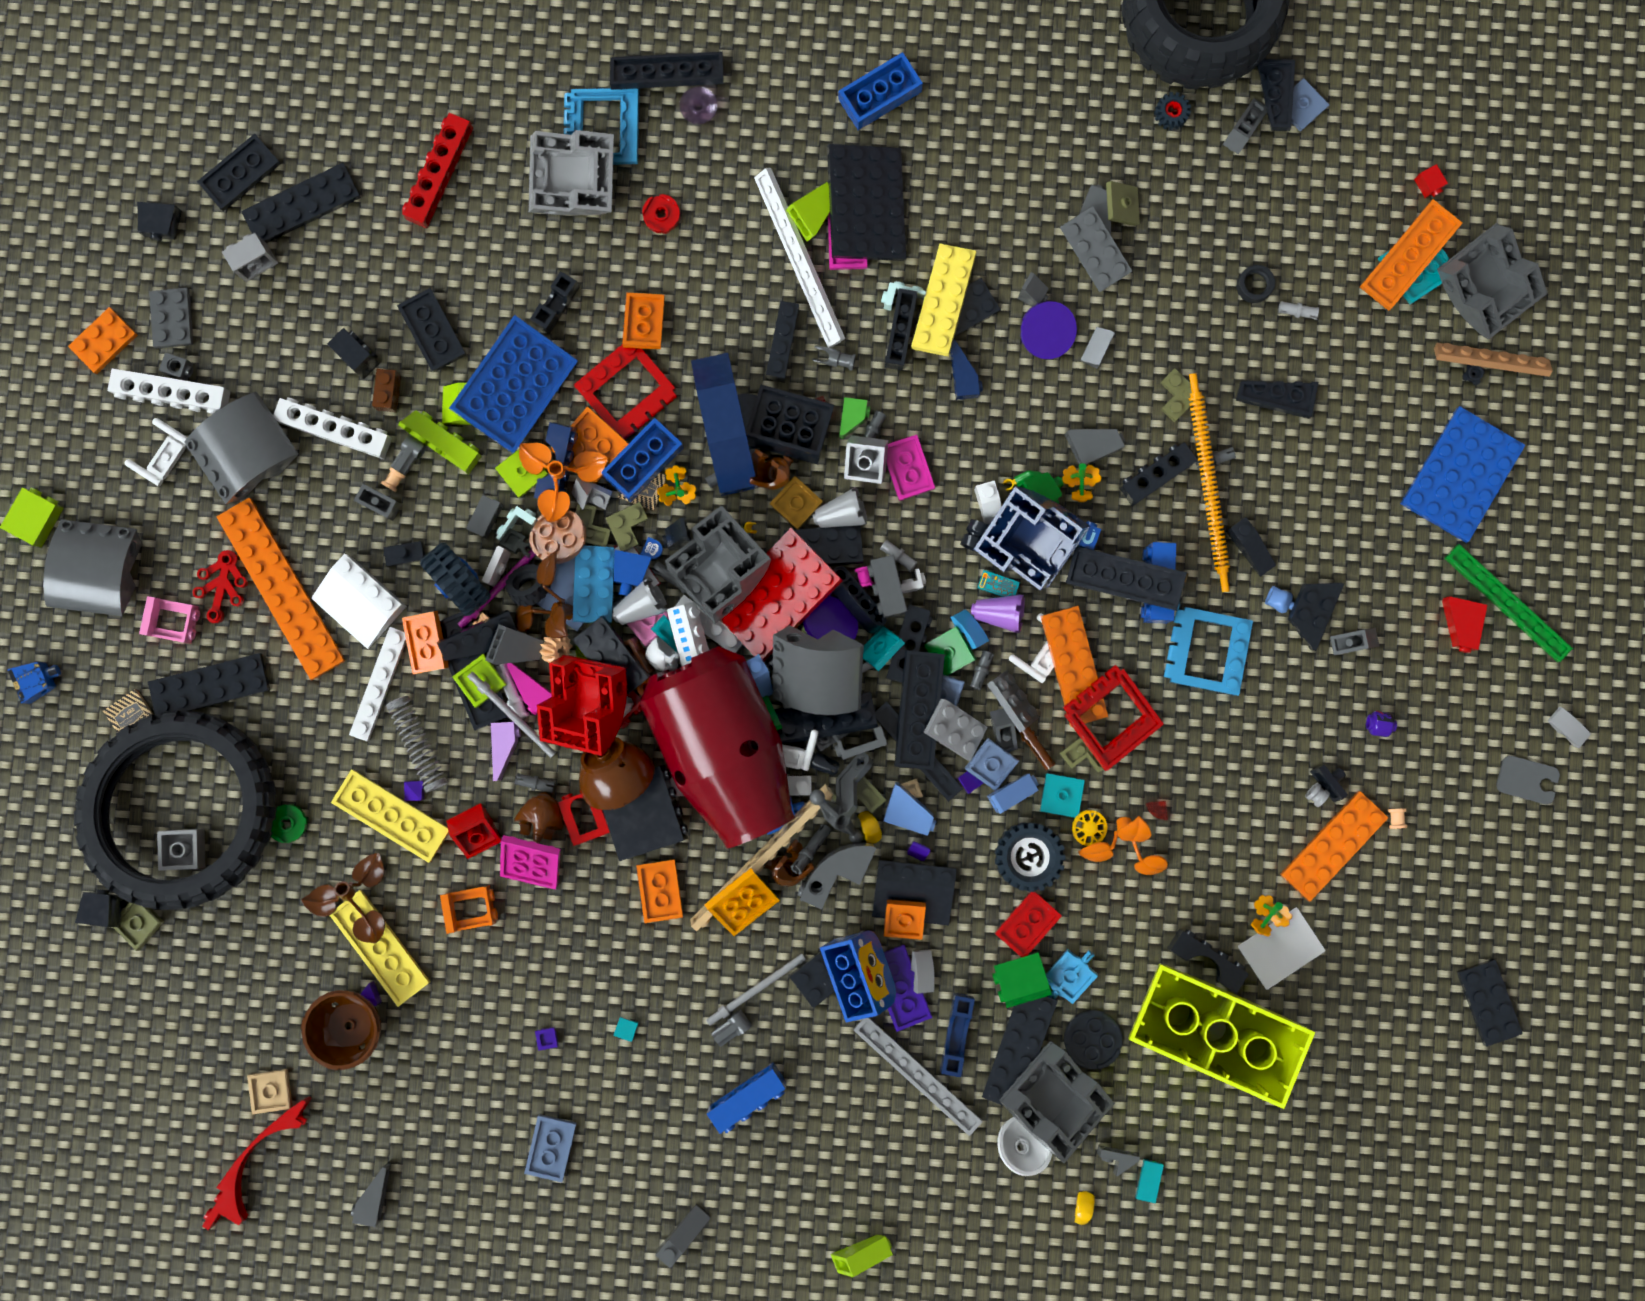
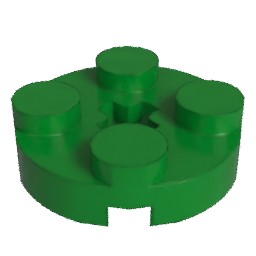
M289 804L278 806L276 820L273 821L271 837L280 843H291L300 839L304 835L308 824V818L303 810L298 806ZM290 819L291 827L285 829L283 820Z

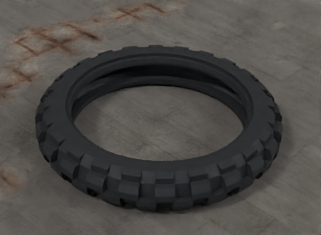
M178 710L167 711L158 715L152 714L118 731L113 739L106 741L97 751L98 755L93 762H89L83 773L85 777L81 786H78L75 798L77 800L76 811H74V826L77 829L76 840L79 851H82L85 857L84 862L91 873L97 876L99 882L104 887L117 894L120 898L143 907L161 910L187 909L200 906L203 903L213 901L225 895V892L231 888H235L262 858L261 854L265 846H268L273 833L271 832L273 821L276 820L275 783L272 780L269 765L265 757L258 750L259 748L249 737L232 724L217 717L194 711ZM169 742H200L212 747L224 756L238 777L242 791L243 808L237 833L221 857L199 873L173 880H159L149 877L133 868L123 858L113 840L109 813L114 790L126 769L147 751Z

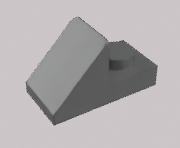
M1098 1145L1097 1154L1102 1158L1101 1160L1113 1163V1160H1115L1113 1173L1116 1176H1119L1140 1160V1156L1136 1152Z

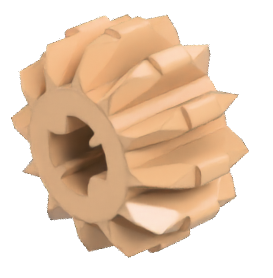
M544 637L545 642L540 644L542 649L539 651L542 659L549 663L563 654H572L570 652V649L573 647L570 643L571 639L568 637Z

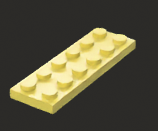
M939 244L911 345L912 349L949 357L976 258L975 250Z
M355 770L349 772L331 801L335 806L428 863H431L449 834L448 827Z
M362 889L355 893L352 899L365 915L372 910L377 911ZM344 901L330 915L397 1007L430 983V980L386 921L383 936L374 944L362 942L354 936L353 924L362 916L349 901Z

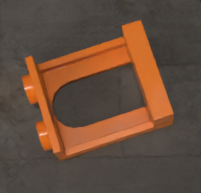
M490 885L440 895L446 934L487 925L491 926L496 924V920H498L497 909L493 907L492 902L495 900L493 889H490ZM478 897L485 898L486 915L456 920L454 902Z

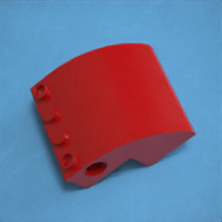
M563 654L561 657L549 662L552 697L537 705L540 741L603 756L615 740L624 717L627 697L626 668Z

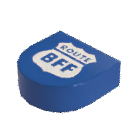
M648 537L641 555L651 557V559H658L663 553V546L657 540Z

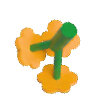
M1081 463L1077 471L1073 465L1063 470L1064 476L1062 481L1064 484H1068L1071 488L1075 485H1080V490L1072 492V500L1086 502L1093 498L1091 491L1084 490V485L1094 487L1096 483L1101 481L1102 477L1099 474V468H1095L1092 465L1086 466V464Z
M674 465L672 468L665 470L666 479L676 484V488L663 484L662 487L657 489L659 501L664 502L666 506H670L672 501L676 500L675 494H677V499L682 500L684 504H689L691 500L696 498L695 485L684 482L683 485L679 483L680 479L685 478V467Z
M1261 895L1259 900L1254 902V907L1257 909L1256 913L1266 916L1265 920L1259 921L1254 919L1251 923V926L1258 934L1267 937L1271 935L1272 929L1267 924L1270 920L1274 922L1276 927L1289 926V920L1292 919L1289 908L1283 906L1280 902L1274 905L1272 896Z

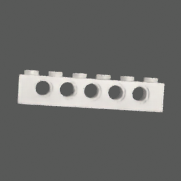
M118 369L111 370L107 390L113 393L115 398L126 400V397H132L137 402L145 403V400H149L155 405L163 406L164 403H167L173 408L182 409V406L189 407L191 411L200 412L203 409L207 410V413L210 414L215 413L229 403L231 392L225 387ZM134 383V388L129 390L130 385ZM153 386V391L148 394L149 387ZM172 389L171 395L167 397V391ZM190 392L189 399L185 400V395ZM209 395V400L204 403V397Z
M287 397V400L279 399L273 415L279 424L385 459L392 440L387 435V431L376 428V431L369 429V425L358 422V425L351 423L352 419L344 416L340 418L334 417V413L327 410L322 412L316 411V407L306 403L304 406L299 405V401ZM297 411H300V412H301L300 417L297 418V419H294V414H295ZM318 417V423L312 425V420ZM336 423V429L330 431V425ZM354 429V435L348 438V431ZM372 435V441L366 444V437Z

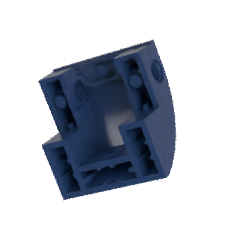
M1015 486L974 550L1003 572L1013 569L1041 591L1049 588L1091 526L1053 500L1032 490Z

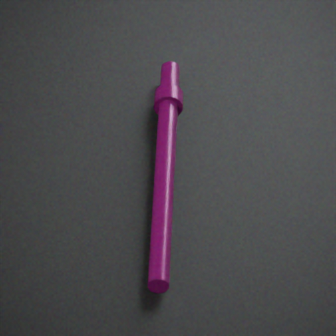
M532 549L528 552L530 558L524 556L489 591L491 597L485 604L470 616H464L458 625L462 629L473 618L476 619L480 615L479 612L505 587L508 576L520 566H525L536 556Z

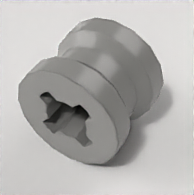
M1315 783L1307 791L1305 798L1312 800L1314 805L1319 807L1328 799L1330 792L1323 790L1319 783Z

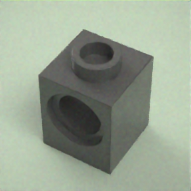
M165 353L159 371L188 381V378L193 373V363L187 359ZM181 364V368L175 371L176 366Z

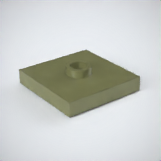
M1113 181L1107 182L1108 220L1134 226L1140 224L1138 187Z
M129 902L121 912V927L113 928L135 951H140L164 921L151 908Z

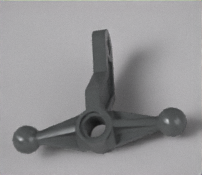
M866 753L858 754L836 778V803L826 800L821 790H814L810 794L811 803L820 806L824 819L836 830L849 834V839L853 843H860L864 838L862 830L854 828L851 816L858 809L857 783L870 770L873 764L872 759Z

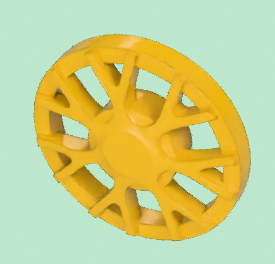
M1082 811L1075 817L1072 823V834L1076 841L1082 845L1089 846L1099 843L1106 836V819L1097 811ZM1089 814L1090 820L1085 821L1084 815ZM1096 815H1098L1100 818L1095 823L1093 819ZM1078 821L1083 822L1081 828L1076 827ZM1103 824V830H1098V825ZM1082 831L1084 835L1078 838L1077 833ZM1097 832L1101 835L1098 839L1094 837ZM1087 836H1091L1090 843L1086 842Z

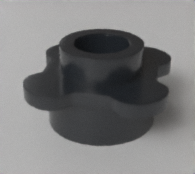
M1467 365L1466 373L1462 375L1463 380L1470 381L1473 385L1480 384V379L1483 377L1485 370L1480 366Z

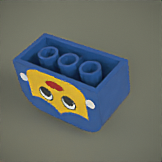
M863 931L836 938L820 947L845 1022L878 1016L894 1004L896 998L895 983L881 943L872 931Z

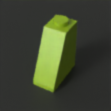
M828 182L795 201L786 209L807 242L817 234L830 212Z
M875 1235L830 1255L838 1273L855 1277L893 1254L889 1239L882 1235Z

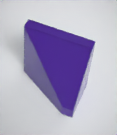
M424 781L404 782L405 801L424 800V786H422Z

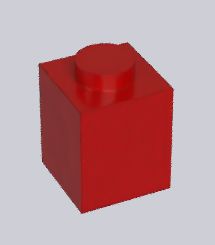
M1437 164L1421 172L1414 179L1424 198L1431 195L1433 198L1444 192L1443 188L1448 184Z

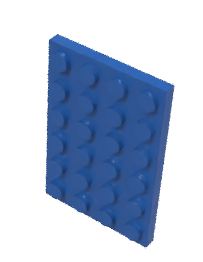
M514 315L449 409L514 454L578 360Z
M1459 406L1456 408L1400 504L1467 543L1470 541L1525 445Z

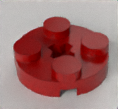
M665 194L652 196L643 206V220L646 226L653 232L668 234L678 225L680 209L672 197ZM665 210L666 216L658 218L657 211Z

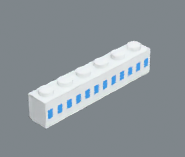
M695 602L667 609L681 666L691 663L692 657L709 650L699 610Z

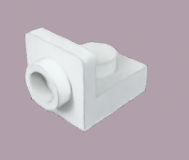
M915 569L916 581H913V579L903 580L902 584H900L902 593L922 590L923 584H926L924 573H920L919 569Z

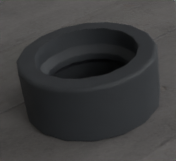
M1263 265L1249 266L1237 279L1236 288L1238 294L1248 303L1264 301L1275 288L1274 274ZM1253 273L1261 275L1267 284L1265 291L1258 295L1250 293L1245 287L1247 276Z

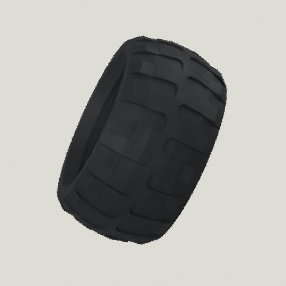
M1123 0L1122 18L1129 46L1133 52L1138 54L1140 63L1148 71L1153 70L1166 83L1172 84L1175 82L1183 84L1186 89L1197 90L1200 87L1207 86L1211 89L1223 86L1231 80L1235 81L1248 74L1266 58L1283 31L1290 0H1243L1246 10L1245 25L1231 34L1220 37H1203L1185 30L1171 17L1164 0Z

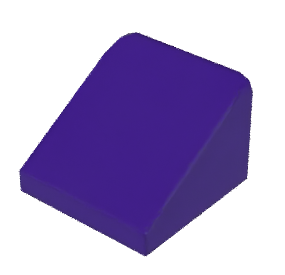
M968 771L957 778L967 794H970L983 784L981 780Z
M912 841L907 854L920 861H925L931 850L920 843Z
M374 981L368 983L361 994L368 998L374 1006H377L382 1002Z

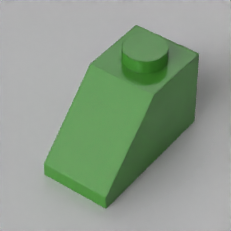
M844 398L840 439H844L865 422V417L869 418L870 406H867V400Z

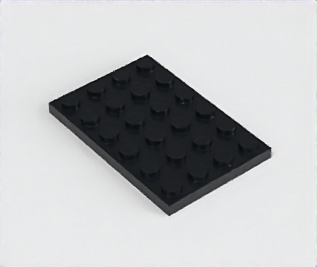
M828 144L827 159L832 258L906 260L901 148Z

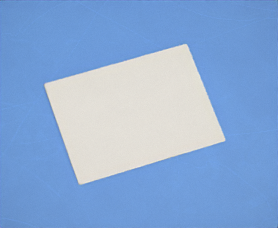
M1297 907L1289 912L1292 914L1289 926L1276 927L1273 922L1269 925L1272 929L1269 937L1257 933L1238 945V948L1266 990L1325 952L1324 947Z

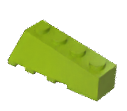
M415 410L399 422L398 425L468 475L482 457L478 453L479 449L471 443L467 446L462 442L464 438L455 432L453 435L447 432L448 427L441 422L436 424L431 421L433 417L425 411L420 413Z

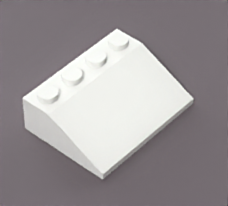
M345 553L330 569L311 598L367 649L372 646L407 607L355 559Z

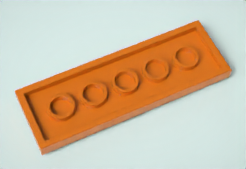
M1432 199L1360 285V288L1390 311L1461 226L1462 222Z
M1079 606L1040 616L1064 706L1073 698L1078 701L1076 696L1087 687L1091 688L1090 685L1098 679ZM1104 699L1100 700L1080 717L1084 723L1108 717Z
M1357 791L1280 875L1307 901L1311 902L1382 826L1388 817L1361 791Z

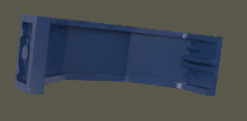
M723 353L691 360L699 405L720 495L726 496L758 489L757 485L750 484V478L756 476L729 354Z

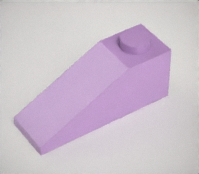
M514 722L491 723L493 781H501L518 743V737H521V729Z

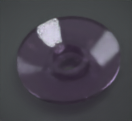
M690 88L681 97V114L690 123H707L716 114V97L707 88ZM702 106V109L698 111L696 107Z

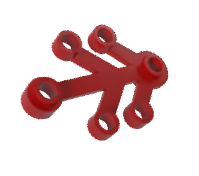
M230 550L222 551L218 555V561L208 568L198 570V578L208 580L211 574L221 569L220 575L203 587H196L193 590L195 598L203 599L207 593L216 588L212 608L208 610L206 615L208 621L215 624L221 623L224 619L221 605L225 590L229 594L230 603L233 606L239 607L244 602L243 597L238 595L228 579L229 570L235 578L234 583L237 587L244 588L248 584L247 578L242 576L236 566V554ZM226 556L229 557V561L227 563L224 562V558ZM203 571H206V576L203 578L201 574ZM240 579L244 580L242 585L238 583ZM201 589L202 595L198 596L197 591ZM236 597L239 598L238 604H235L234 599ZM216 612V618L213 619L211 614Z

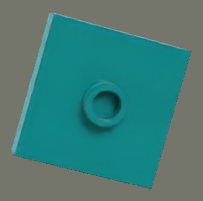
M883 626L863 646V659L879 671L905 643Z
M1046 773L1040 811L1075 818L1080 811L1085 780Z

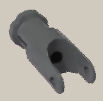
M814 346L817 349L826 351L829 354V359L820 360L812 358L813 361L834 367L842 366L853 371L856 354L849 355L841 353L840 350Z

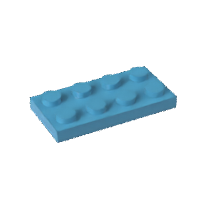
M583 546L579 554L575 556L572 622L593 623L599 617L604 616L610 624L612 623L614 547Z

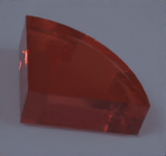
M1166 801L1145 803L1147 810L1152 816L1157 819L1168 820Z

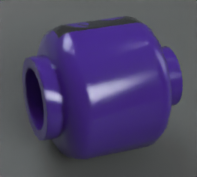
M1374 711L1366 719V729L1369 730L1371 735L1389 737L1392 732L1396 731L1397 721L1394 720L1391 713Z

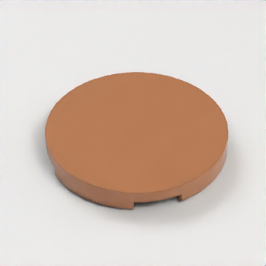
M570 510L561 519L552 523L547 522L543 515L539 516L532 532H530L529 541L533 552L541 560L552 553H557L556 564L568 562L577 556L586 541L584 522L576 513Z

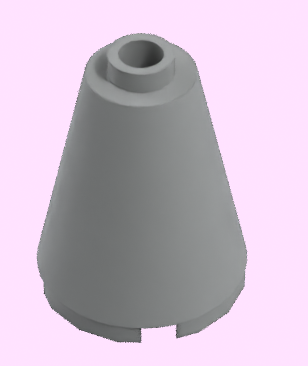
M852 488L817 508L815 514H813L815 525H819L820 528L867 524L864 503L857 497L861 496L858 488Z
M651 578L644 579L613 608L614 613H612V616L616 623L624 625L667 611L668 608H664L667 605L666 600L657 585L654 587L651 584L653 582Z

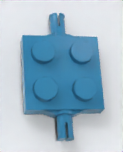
M1067 949L1045 973L1048 983L1052 988V995L1049 997L1056 999L1059 995L1073 1004L1098 977V973L1088 965V962L1095 956L1094 953L1088 950L1081 958Z

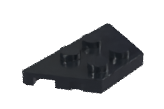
M1344 583L1302 584L1288 620L1292 626L1296 627L1298 634L1309 644V649L1312 651H1316Z

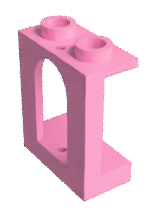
M147 596L139 634L191 644L196 636L195 625L200 617L199 606ZM160 609L187 614L184 632L156 628Z

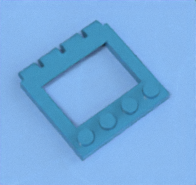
M571 89V93L564 94V107L568 108L564 110V126L570 127L564 128V134L572 135L575 130L583 131L584 101L621 100L620 153H613V165L638 164L639 89Z
M1184 607V610L1176 611L1174 623L1181 625L1180 627L1173 626L1171 642L1177 643V646H1169L1167 660L1173 661V665L1166 664L1164 677L1170 678L1171 683L1239 696L1253 621ZM1195 620L1232 627L1222 682L1184 675Z

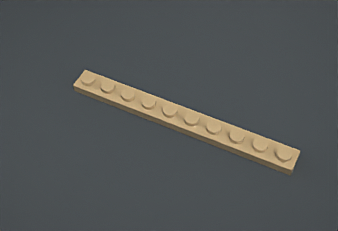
M825 784L820 790L823 791L825 799L831 801L833 796L832 790ZM809 800L794 815L795 819L786 823L714 896L750 868L758 874L763 869L764 864L768 860H772L777 855V851L782 846L785 847L790 842L791 837L795 833H799L804 828L805 823L818 814L820 806L812 804ZM705 905L690 919L691 927L696 931L701 927L704 928L713 916Z

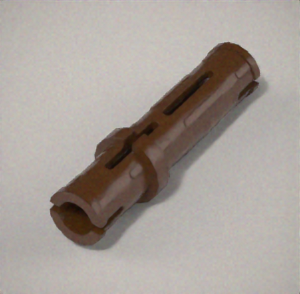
M1027 727L1022 732H1019L1022 736V741L1028 744L1045 771L1056 764L1037 739L1034 730Z

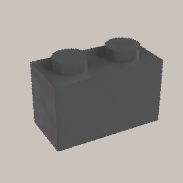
M362 484L353 500L394 521L402 506L399 502Z

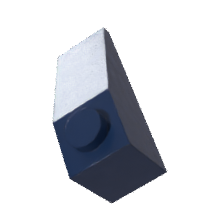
M953 340L951 360L955 400L978 398L980 392L983 391L982 381H978L976 371L956 340Z

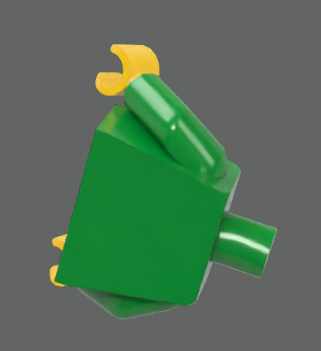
M1031 470L1015 476L1014 480L1006 479L1003 482V485L1008 482L1012 483V486L1006 489L1008 492L1012 491L1014 485L1017 484L1019 487L1037 492L1058 504V498L1062 496L1059 488L1064 485L1062 478L1059 476L1053 479L1048 472L1042 474L1040 471Z

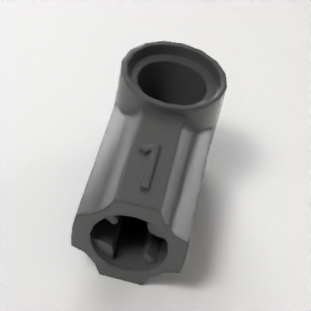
M407 436L401 445L400 453L391 467L406 476L416 459L418 460L423 456L427 446L413 436Z
M739 1010L729 1017L727 1022L711 1032L716 1043L722 1047L735 1036H740L753 1025L743 1011Z

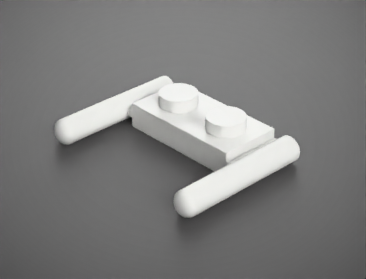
M154 418L152 421L153 425L170 436H167L147 466V470L130 459L125 461V465L159 487L186 449L184 441L188 437L160 419Z
M1042 613L1037 615V620L1041 623L1042 621L1040 616L1043 615ZM1047 641L1031 666L1014 654L1009 657V661L1041 683L1045 681L1047 675L1054 668Z
M817 730L811 731L806 750L782 745L786 767L805 771L809 770L818 737Z

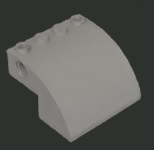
M575 130L572 135L535 131L530 135L528 212L553 215H598L611 213L614 134Z

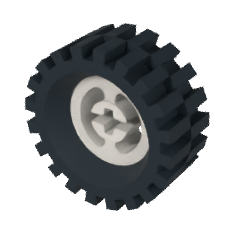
M1024 822L1010 827L1011 829L1003 833L1002 838L997 842V848H995V864L998 867L999 874L1011 886L1022 891L1045 890V887L1052 886L1054 884L1053 881L1059 879L1060 871L1064 870L1063 860H1066L1063 854L1065 849L1059 841L1060 838L1051 829L1037 823ZM1035 843L1042 851V861L1039 866H1036L1039 860L1038 855L1032 856V861L1022 860V863L1030 866L1029 870H1023L1016 862V852L1019 847H1022L1019 854L1020 858L1026 857L1027 852L1034 854L1037 851L1029 848L1028 844Z

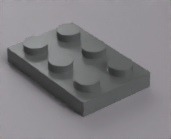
M188 288L149 291L153 347L157 349L194 345L190 290Z
M1007 670L987 684L1019 732H1022L1040 718L1035 707L1026 699V694L1020 690L1015 678Z

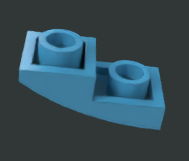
M966 609L951 617L955 627L958 626L961 633L965 634L972 650L989 641L982 627Z

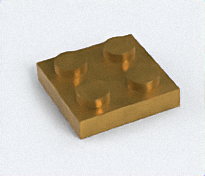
M794 476L769 505L794 528L799 529L815 510L820 507L823 501Z

